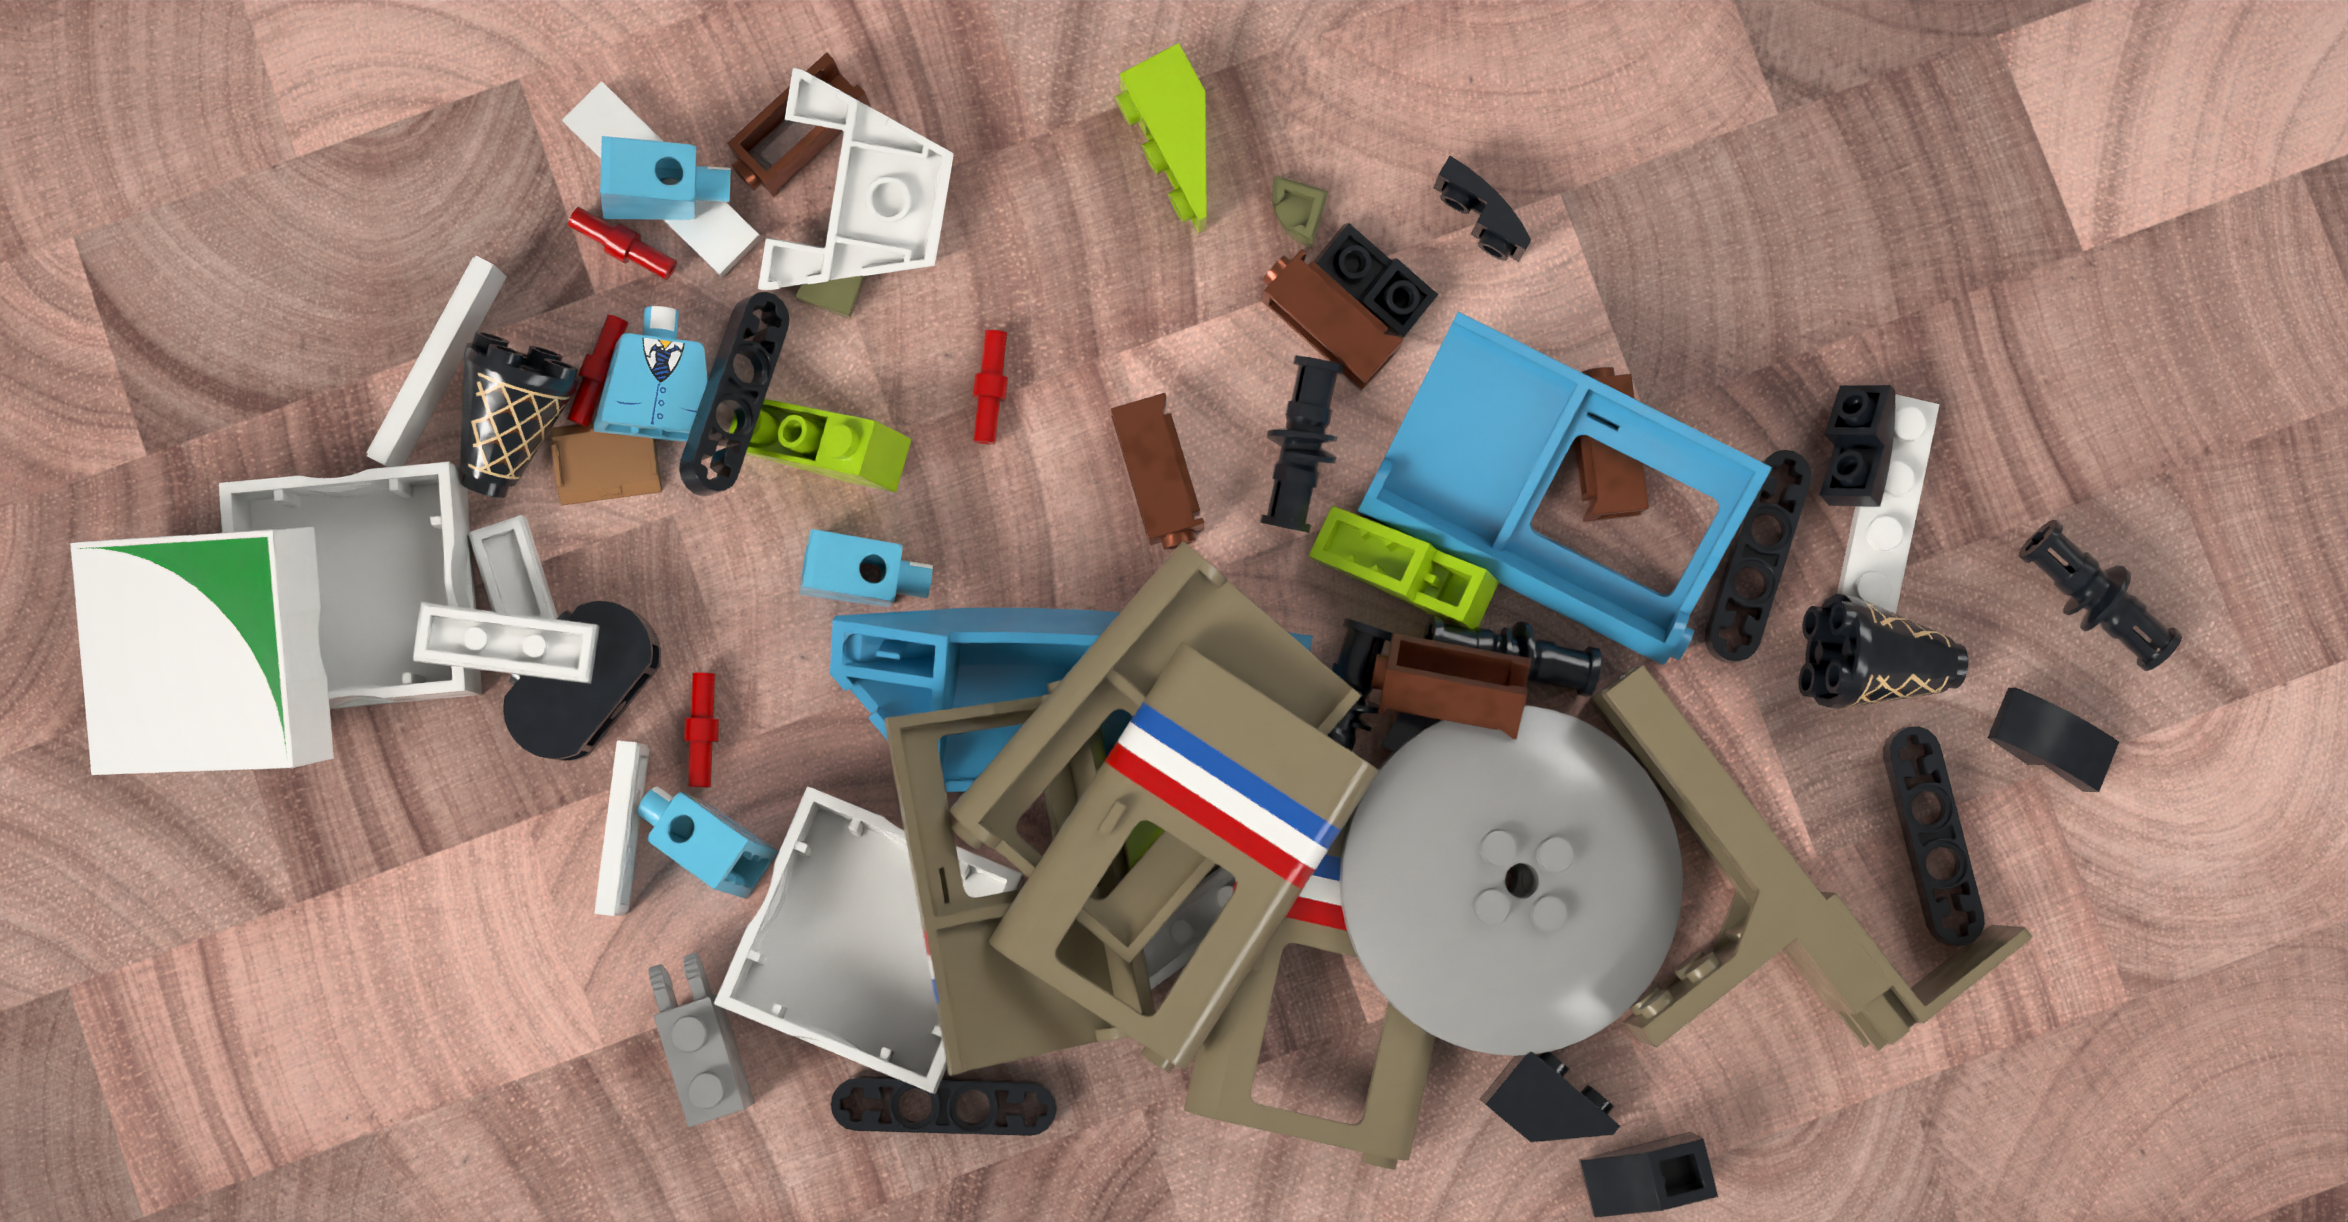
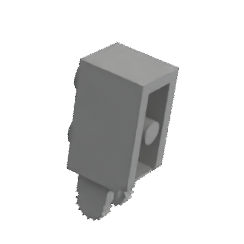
M697 952L683 958L684 973L695 1002L678 1007L672 988V980L664 965L659 964L648 969L649 979L660 1012L654 1015L688 1128L744 1110L755 1104L726 1009L714 1004L717 995L712 994L703 963Z

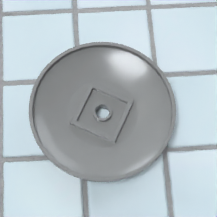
M1524 706L1517 740L1512 739L1499 729L1494 730L1440 720L1422 729L1405 741L1379 767V773L1351 815L1342 848L1339 883L1342 911L1353 949L1375 987L1396 1010L1418 1027L1448 1043L1477 1052L1519 1056L1526 1055L1531 1051L1534 1054H1540L1580 1042L1610 1025L1640 998L1661 968L1672 944L1682 903L1683 871L1677 833L1669 810L1649 775L1629 752L1596 727L1575 717L1554 710ZM1518 863L1526 865L1533 875L1532 888L1522 897H1514L1505 886L1507 871Z

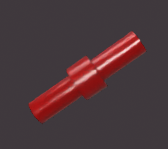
M577 207L570 216L568 226L603 245L604 253L624 264L632 261L665 280H668L677 266V260L642 242L641 234L621 223L613 226L581 207Z
M607 314L592 355H585L578 376L583 379L567 420L589 427L605 385L613 350L622 334H625L629 322Z
M985 330L981 373H976L974 376L972 397L978 399L973 442L978 444H996L1000 402L1006 401L1008 377L1003 376L1007 332L1000 330Z
M692 673L691 718H685L684 741L690 742L688 787L711 788L713 742H719V719H714L715 673Z

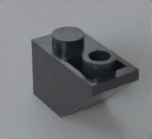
M1531 1051L1526 1055H1515L1479 1099L1530 1142L1614 1135L1620 1127L1617 1122L1608 1116L1614 1106L1588 1084L1580 1092L1563 1077L1569 1071V1068L1549 1051L1540 1054H1534Z
M1692 1132L1579 1159L1592 1214L1595 1218L1663 1211L1719 1197L1704 1138Z

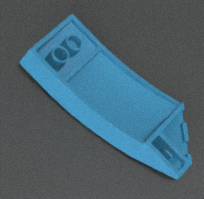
M951 608L837 615L832 621L830 675L844 691L850 689L871 713L868 717L869 720L888 740L884 719L888 717L1047 695V684L1061 681L1120 612L1049 608ZM1288 632L1311 652L1313 636ZM1123 709L1114 710L1101 724L1106 756L1109 755L1133 718L1130 713ZM1022 725L942 736L938 742V751L946 792L966 791Z

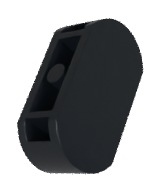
M588 602L579 605L573 613L568 610L563 612L556 619L599 626L591 684L519 674L511 675L509 682L513 684V687L504 697V720L512 738L529 753L561 761L578 760L589 756L660 668L661 647L653 627L638 613L613 602Z

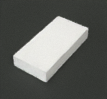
M520 515L468 532L492 611L548 619L558 618L525 516Z

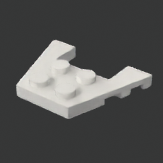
M793 68L785 120L843 130L844 134L826 245L820 247L766 237L758 289L767 291L780 289V287L807 283L814 284L834 279L935 266L954 153L808 72Z

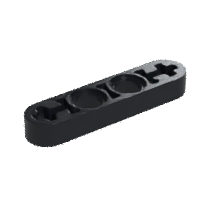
M758 292L738 302L731 313L680 459L679 472L681 480L686 488L696 495L710 496L725 491L734 485L739 476L789 328L790 318L788 309L784 302L775 294ZM760 309L762 311L761 321L768 325V327L757 332L760 319L753 312ZM754 336L753 341L745 340L747 338ZM736 354L744 355L752 363L754 376L751 383L743 382L734 372L733 361ZM720 403L731 407L736 414L737 426L733 433L724 431L717 422L716 409ZM717 446H725V447H726V448H724V449H721V450L716 451ZM712 457L710 468L717 473V477L712 479L707 478L708 468L701 464L702 460Z
M1777 451L1762 461V463L1772 467L1771 470L1778 469L1783 463L1790 466L1788 474L1796 478V484L1786 486L1782 490L1778 504H1789V511L1777 504L1759 502L1760 496L1768 500L1775 493L1777 479L1768 474L1736 532L1705 631L1707 650L1714 658L1721 662L1736 663L1748 659L1756 652L1761 643L1811 482V470L1808 462L1802 455L1794 451ZM1770 515L1778 521L1781 528V537L1776 544L1766 546L1754 539L1751 527L1757 516ZM1743 568H1753L1763 577L1765 583L1764 590L1757 599H1746L1736 591L1734 585L1735 576ZM1727 602L1738 609L1757 611L1755 619L1750 615L1742 617L1739 634L1747 638L1746 644L1734 647L1732 652L1726 650L1727 640L1719 637V630L1730 628L1737 614V611L1734 610L1726 611Z
M1919 726L1901 728L1892 732L1886 739L1883 747V759L1925 923L1930 934L1938 942L1954 946L1968 945L1982 934L1985 925L1984 911L1942 749L1937 737L1928 729ZM1910 736L1913 745H1923L1925 755L1918 757L1916 761L1919 775L1932 773L1934 782L1916 783L1906 788L1904 778L1916 777L1911 760L1901 761L1899 757V750L1907 747L1906 737ZM1923 791L1935 795L1941 807L1939 817L1929 825L1920 823L1912 813L1913 799ZM1937 847L1947 849L1955 859L1953 873L1949 878L1941 881L1933 878L1926 868L1928 854ZM1961 885L1962 894H1950L1955 910L1965 911L1968 915V921L1960 924L1959 935H1957L1955 929L1944 928L1942 918L1949 916L1951 912L1948 898L1938 897L1935 899L1933 889H1952Z
M859 1076L850 1078L837 1087L831 1100L832 1115L837 1123L846 1129L854 1131L1032 1136L1047 1130L1054 1121L1057 1112L1056 1098L1051 1089L1042 1083L1034 1081L942 1079L936 1094L923 1090L931 1098L932 1110L926 1119L917 1122L908 1120L903 1116L899 1103L904 1092L909 1089L921 1088L894 1077ZM854 1087L863 1088L864 1098L883 1099L884 1092L882 1087H893L888 1105L892 1122L881 1121L884 1109L875 1108L864 1111L862 1119H854L853 1110L843 1108V1098L852 1096ZM969 1090L980 1091L989 1100V1115L978 1123L966 1122L960 1117L957 1110L958 1098ZM996 1090L1009 1091L1006 1103H1022L1027 1092L1037 1093L1038 1103L1047 1104L1048 1111L1047 1113L1039 1114L1036 1124L1032 1125L1025 1123L1024 1114L1007 1112L1005 1116L1008 1125H997L995 1121L998 1117L1000 1103Z

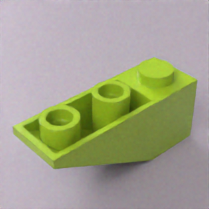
M1177 43L1119 74V82L1122 93L1116 95L1115 99L1129 126L1138 123L1148 141L1141 144L1155 174L1157 175L1165 171L1174 190L1168 193V197L1182 223L1191 220L1199 234L1206 230L1207 221L1206 91L1182 47Z
M764 399L746 454L848 483L896 493L912 439L874 420ZM735 413L733 416L729 433H733L737 426V418Z

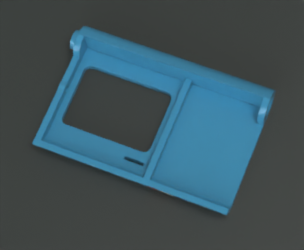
M1457 312L1357 512L1386 527L1430 543L1440 552L1484 568L1505 587L1664 665L1670 657L1679 661L1685 653L1694 634V630L1686 626L1689 616L1772 467L1473 318ZM1587 413H1590V414H1592V415H1594V416H1596V417H1598V418H1600V419H1602V420H1604V421H1606V422H1608V423H1610V424H1612V425L1618 427V429L1615 428V427H1613V426H1611V425H1609V424H1607V423H1605V422H1603V421H1601V420H1599V419H1597V418H1595V417H1593V416H1591V415H1589V414H1587ZM1577 436H1590L1714 498L1718 502L1719 508L1672 592L1668 594L1659 593L1533 529L1531 519L1568 449Z

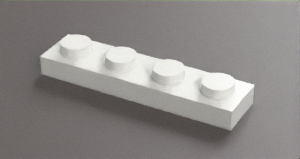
M1895 394L1893 447L1880 507L1855 506L1837 594L1858 597L1896 614L1940 404Z

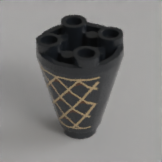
M477 331L475 332L473 342L467 343L464 352L460 470L464 472L461 485L483 495L505 498L509 486L512 487L517 484L576 391L579 381L576 375L578 369L561 362L563 356L556 352L537 346H529L528 353L525 354L508 348L509 341L501 337Z
M1836 593L1826 599L1821 607L1811 606L1805 612L1802 631L1804 637L1808 640L1805 653L1806 663L1801 668L1798 685L1800 693L1805 697H1813L1818 705L1842 709L1938 694L1947 691L1949 688L1957 689L1966 678L1968 654L1962 644L1955 643L1952 638L1863 599Z

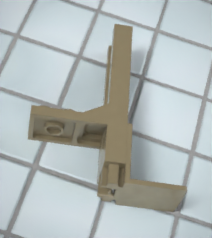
M1644 665L1624 672L1588 700L1626 750L1646 771L1661 795L1735 889L1712 953L1706 956L1702 951L1695 953L1674 970L1679 977L1676 981L1661 991L1657 986L1650 988L1630 1007L1633 1014L1625 1019L1623 1023L1637 1041L1657 1048L1783 950L1825 1006L1836 1011L1861 1045L1865 1048L1871 1044L1876 1051H1879L1885 1045H1893L1911 1031L1909 1028L1915 1023L1924 1024L2032 939L2033 936L2026 927L1991 925L1974 942L1962 947L1910 988L1836 893L1820 892Z

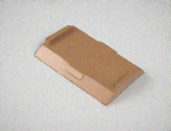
M594 422L590 423L589 427L576 424L552 428L551 448L555 483L562 506L662 492L656 439L594 432Z

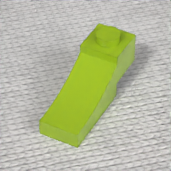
M1333 505L1308 555L1316 563L1390 594L1423 610L1426 614L1442 617L1446 622L1470 629L1479 627L1499 584V581L1484 568L1440 552L1430 543Z

